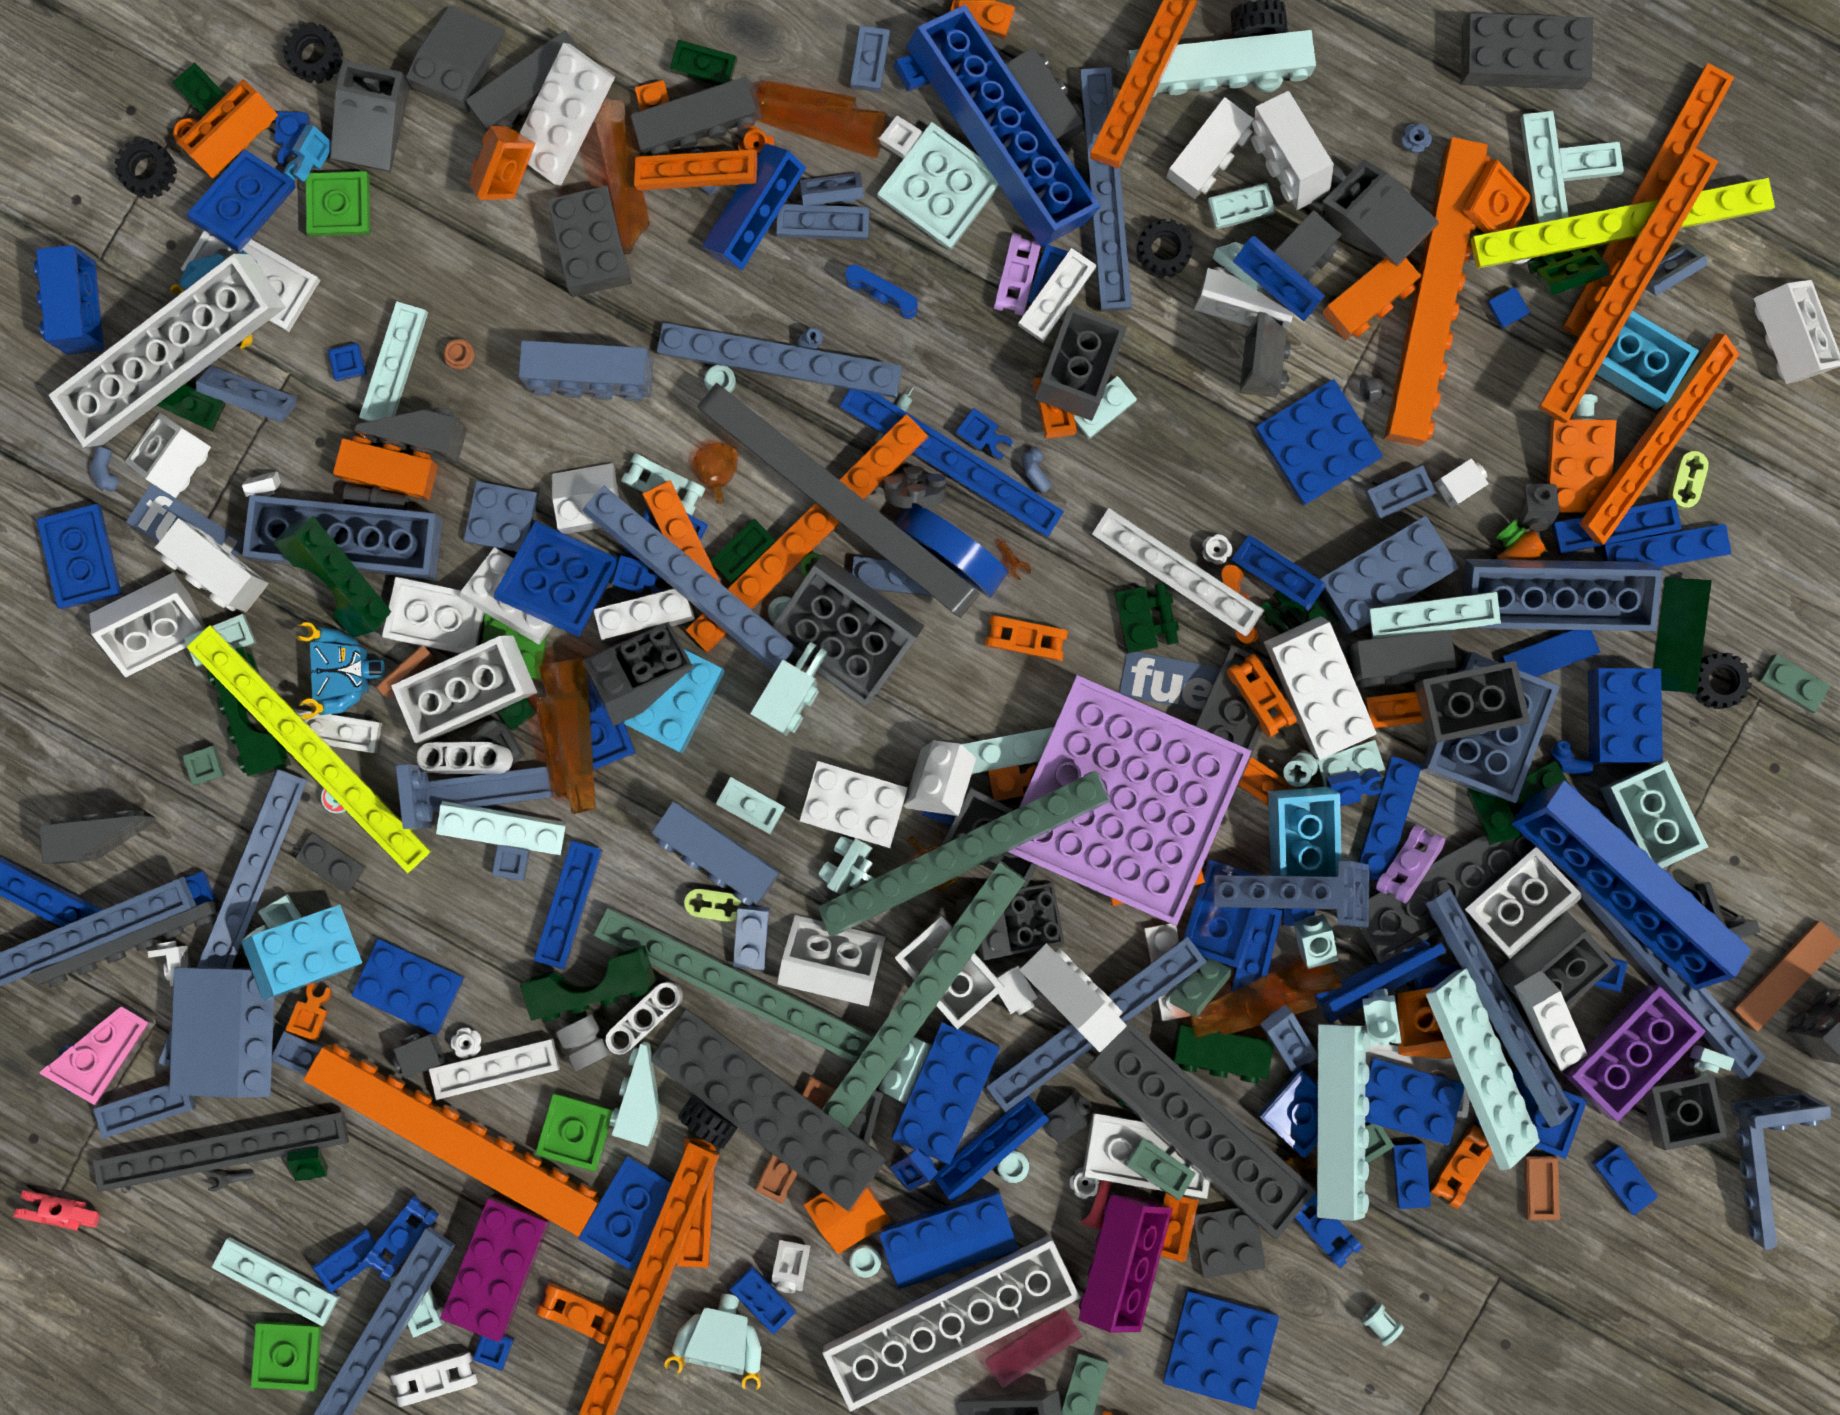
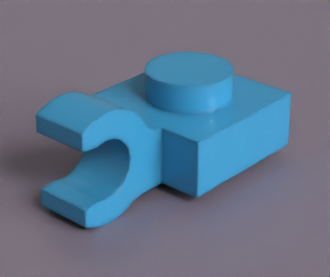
M306 125L292 148V151L298 156L286 166L284 174L292 180H295L297 177L304 182L309 176L311 168L321 169L331 151L332 141L314 125Z

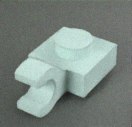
M1697 1045L1693 1047L1690 1058L1695 1059V1061L1690 1062L1689 1066L1702 1072L1708 1070L1718 1073L1719 1068L1731 1071L1734 1058Z

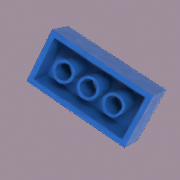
M942 1020L909 1099L892 1134V1140L914 1150L918 1148L920 1152H924L928 1156L950 1165L1000 1050V1046L962 1028L957 1029L953 1024Z

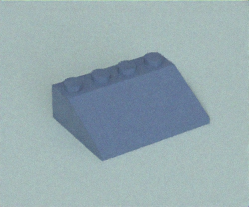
M1470 652L1463 655L1457 673L1500 663ZM1519 670L1530 723L1429 744L1422 762L1421 771L1516 803L1560 686Z
M174 967L169 1095L237 1098L270 1097L274 998L263 1001L251 967Z

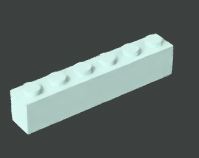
M1312 30L1177 45L1154 96L1157 93L1169 92L1170 95H1180L1191 89L1208 92L1217 89L1218 86L1229 85L1230 88H1242L1247 86L1248 83H1253L1256 79H1259L1261 85L1274 84L1278 81V77L1282 76L1284 79L1290 78L1292 82L1303 81L1312 75L1316 67ZM1139 49L1129 50L1126 61L1128 72Z
M1318 1025L1317 1218L1355 1221L1365 1218V1213L1368 1211L1369 1198L1365 1194V1181L1369 1176V1165L1365 1161V1149L1369 1144V1132L1365 1129V1116L1369 1112V1100L1365 1097V1084L1369 1081L1366 1052L1369 1049L1370 1040L1368 1033H1366V1025Z

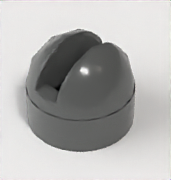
M1367 378L1361 380L1360 393L1365 403L1377 402L1385 395V390H1383L1385 384L1381 379Z

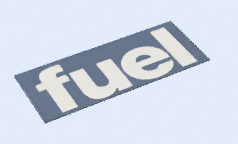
M150 484L126 521L159 542L179 518L201 529L236 558L244 544V540L153 484Z
M1140 652L1129 653L1126 655L1119 693L1130 698L1201 711L1220 668Z

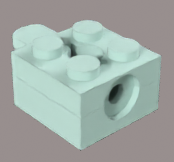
M812 642L809 643L796 666L784 660L781 661L750 713L754 718L786 737L790 731L792 733L797 731L803 720L802 715H800L805 705L811 707L819 694V690L816 688L818 683L813 676L824 660L827 651L821 648L807 672H803L816 648V644Z

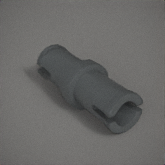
M347 484L343 492V503L407 511L409 495L386 492L381 487L368 489Z

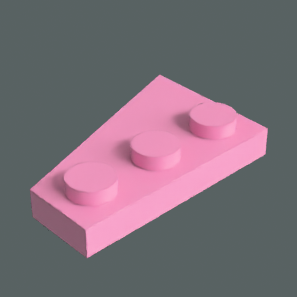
M120 1007L39 1073L96 1105L146 1030L149 1022L124 1007Z

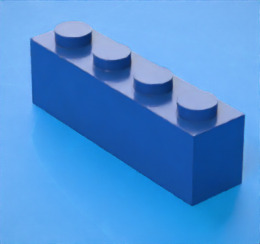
M765 144L757 157L756 183L739 185L702 247L720 263L743 270L807 167L789 150Z

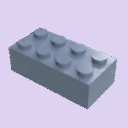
M521 340L519 378L532 391V394L538 396H550L551 392H563V396L570 398H581L582 394H594L596 399L611 400L612 395L624 396V399L627 401L640 402L643 401V397L651 398L654 361L647 348Z
M1424 516L1319 579L1326 584L1321 592V596L1338 619V624L1347 636L1370 622L1368 608L1399 605L1459 569L1428 517Z
M674 801L652 831V834L658 837L655 841L656 844L670 853H674L675 850L682 853L684 856L681 860L695 870H700L701 867L710 873L707 877L709 880L721 888L729 885L736 890L733 896L748 906L752 905L753 902L761 904L782 873L685 806Z

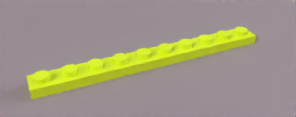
M1769 178L1701 191L1681 228L1774 209L1775 204ZM1658 200L1473 236L1470 241L1476 268L1480 269L1636 238Z
M209 625L187 646L195 657L407 874L432 852L412 830L403 829L402 820L213 626Z

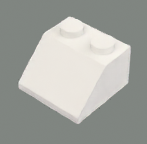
M160 412L125 463L143 478L176 498L179 492L187 488L190 483V477L196 468L206 461L211 447Z
M613 463L552 474V499L557 528L561 533L570 534L602 528L582 510L604 485L619 497Z
M933 740L920 750L903 807L959 816L977 758L959 743Z

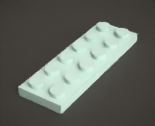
M1467 968L1454 971L1430 990L1426 997L1499 1170H1507L1518 1163L1540 1140L1537 1129L1532 1124L1525 1107V1101L1520 1095L1513 1079L1512 1070L1502 1053L1500 1041L1495 1036L1489 1022L1488 1013L1478 996L1475 982L1471 979Z

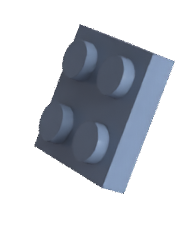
M476 481L464 542L517 553L532 528L538 494Z

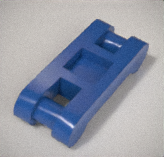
M851 265L846 269V282L850 289L859 290L862 288L870 292L869 296L874 301L882 305L888 302L899 308L900 314L904 319H913L917 315L918 303L916 297L859 265Z
M1314 1193L1295 1219L1334 1263L1341 1268L1347 1263L1345 1259L1353 1252L1357 1254L1363 1246L1340 1220L1317 1218V1210L1308 1218L1303 1211L1311 1204L1317 1209V1194ZM1338 1236H1341L1345 1243L1336 1250L1331 1243Z
M415 1195L412 1196L361 1261L366 1267L372 1266L380 1272L379 1277L385 1281L392 1276L400 1263L418 1242L424 1230L429 1228L439 1215L432 1208L428 1210L420 1204L421 1200ZM411 1214L421 1220L416 1228L406 1222ZM384 1248L394 1254L389 1262L379 1256Z

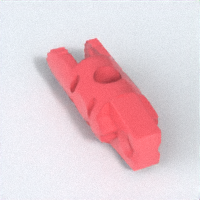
M22 1190L20 1197L28 1202L40 1203L38 1212L21 1208L15 1209L13 1215L14 1218L76 1231L79 1225L97 1228L101 1217L99 1213L85 1209L86 1203L27 1190ZM61 1209V1212L55 1215L56 1211Z

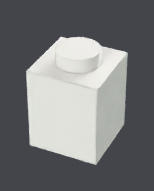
M1471 458L1434 484L1452 509L1489 483L1486 480L1487 473L1479 463H1475Z
M1017 964L996 976L1005 986L998 994L1010 1014L1016 1011L1018 1015H1021L1035 1006L1032 1001L1038 997Z

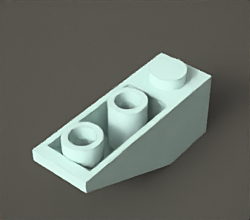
M643 1042L639 1048H633L628 1064L633 1066L630 1078L625 1077L622 1082L619 1095L623 1096V1101L620 1109L615 1107L609 1126L614 1127L612 1136L648 1147L652 1142L661 1111L654 1066L651 1062L650 1043Z

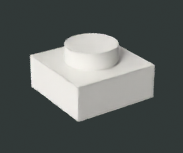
M896 116L881 135L879 141L882 146L904 159L921 137L922 131Z
M275 471L247 478L242 487L246 497L249 495L268 497L274 494V490L277 489L281 481L278 472Z

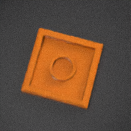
M1498 159L1488 161L1462 211L1484 234L1516 228L1532 196Z

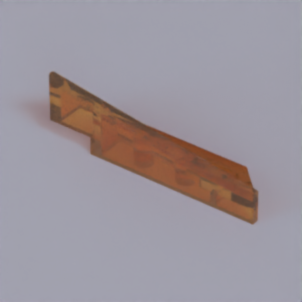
M772 81L759 84L756 95L763 118L756 120V122L865 156L878 157L881 146L879 138L883 134L886 112L855 109L856 97Z
M604 99L594 122L622 247L625 254H630L633 250V245L641 233L645 232L650 225L644 191L637 190L634 186L636 154L631 133H626L624 102Z
M585 658L539 665L547 696L534 698L552 790L558 797H566L569 800L572 814L590 811L596 807L587 671L582 661Z
M1301 958L1208 1003L1197 1017L1190 1014L1195 1037L1199 1038L1219 1031L1222 1035L1258 1026L1266 1020L1271 1012L1279 1010L1284 1005L1294 1015L1315 1009L1317 1005L1314 995L1341 988V981L1330 964L1308 969Z

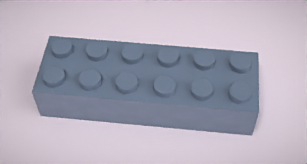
M249 495L242 557L248 560L291 565L273 542L291 523L314 516L359 572L436 580L443 519L436 513Z
M1465 559L1462 596L1497 592L1501 624L1470 628L1656 631L1663 570L1652 562Z

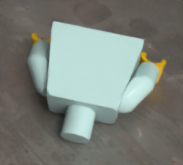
M721 1294L718 1310L704 1308L702 1314L693 1315L678 1330L672 1347V1353L665 1361L664 1367L667 1369L671 1360H675L679 1363L677 1374L682 1371L686 1362L743 1375V1389H745L746 1380L753 1378L757 1381L756 1390H758L761 1385L759 1371L762 1348L755 1328L747 1324L748 1318L736 1315L739 1299L734 1295Z

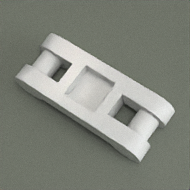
M463 1352L453 1357L412 1369L402 1370L390 1375L392 1384L396 1385L399 1395L396 1397L398 1407L477 1384L476 1374L472 1373L469 1364L472 1362L470 1352ZM457 1367L460 1377L451 1380L449 1369ZM415 1380L418 1390L411 1391L409 1381Z

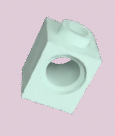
M1324 914L1308 916L1304 920L1294 922L1299 953L1308 969L1338 961L1333 930Z

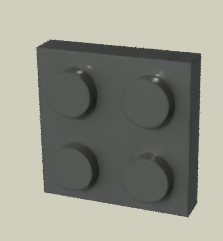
M1238 1206L1196 1213L1193 1225L1203 1278L1266 1268L1259 1226Z

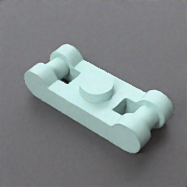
M634 453L630 461L633 464L629 472L624 473L621 482L644 493L671 480L677 494L680 488L687 490L681 503L686 513L693 515L696 509L694 504L698 496L702 497L706 488ZM643 469L651 473L647 483L639 479Z

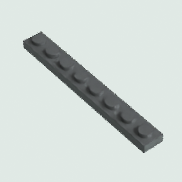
M344 1111L97 1159L93 1161L97 1191L102 1192L288 1155V1152L318 1147L321 1149L346 1144L349 1142Z

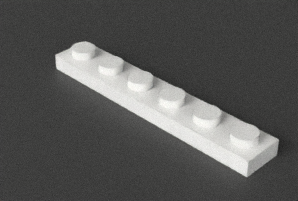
M1108 508L1092 535L1244 636H1248L1264 612V609L1110 508Z

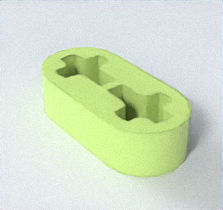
M1691 451L1684 454L1676 463L1668 492V499H1675L1677 509L1685 510L1694 506L1700 499L1709 463L1705 455L1699 451ZM1694 459V465L1698 466L1699 469L1693 471L1691 476L1688 477L1690 467L1686 463ZM1686 484H1688L1686 494L1690 495L1691 499L1682 502V496L1678 495V492L1683 490Z
M694 889L686 895L684 900V906L690 915L726 922L737 920V912H732L731 917H728L725 910L716 908L717 903H727L728 899L731 898L735 906L744 904L734 897L732 893L706 889ZM698 894H702L704 901L712 902V908L701 907L700 912L695 911V906L691 905L690 901L697 898Z

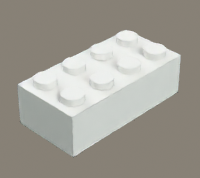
M1319 616L1264 642L1310 752L1319 760L1324 759L1377 734L1331 623L1328 620Z
M513 635L498 636L391 685L415 743L432 741L537 693Z

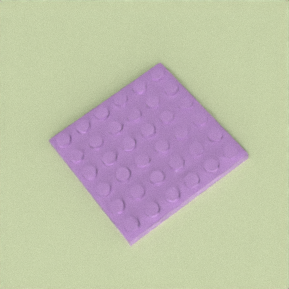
M1077 675L1020 807L1093 771L1099 773L1111 801L1008 851V853L1177 926L1251 754V750Z

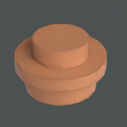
M454 339L445 346L443 357L449 367L455 370H463L473 363L475 352L471 344L466 340Z

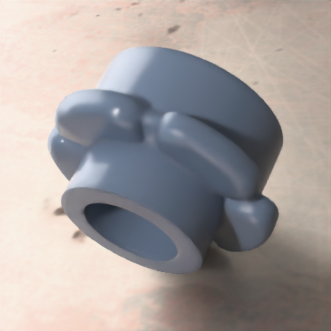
M1421 123L1406 126L1403 130L1404 136L1401 138L1404 148L1412 153H1420L1424 151L1425 147H1429L1432 136L1428 133V127ZM1418 135L1419 140H1415L1414 136Z

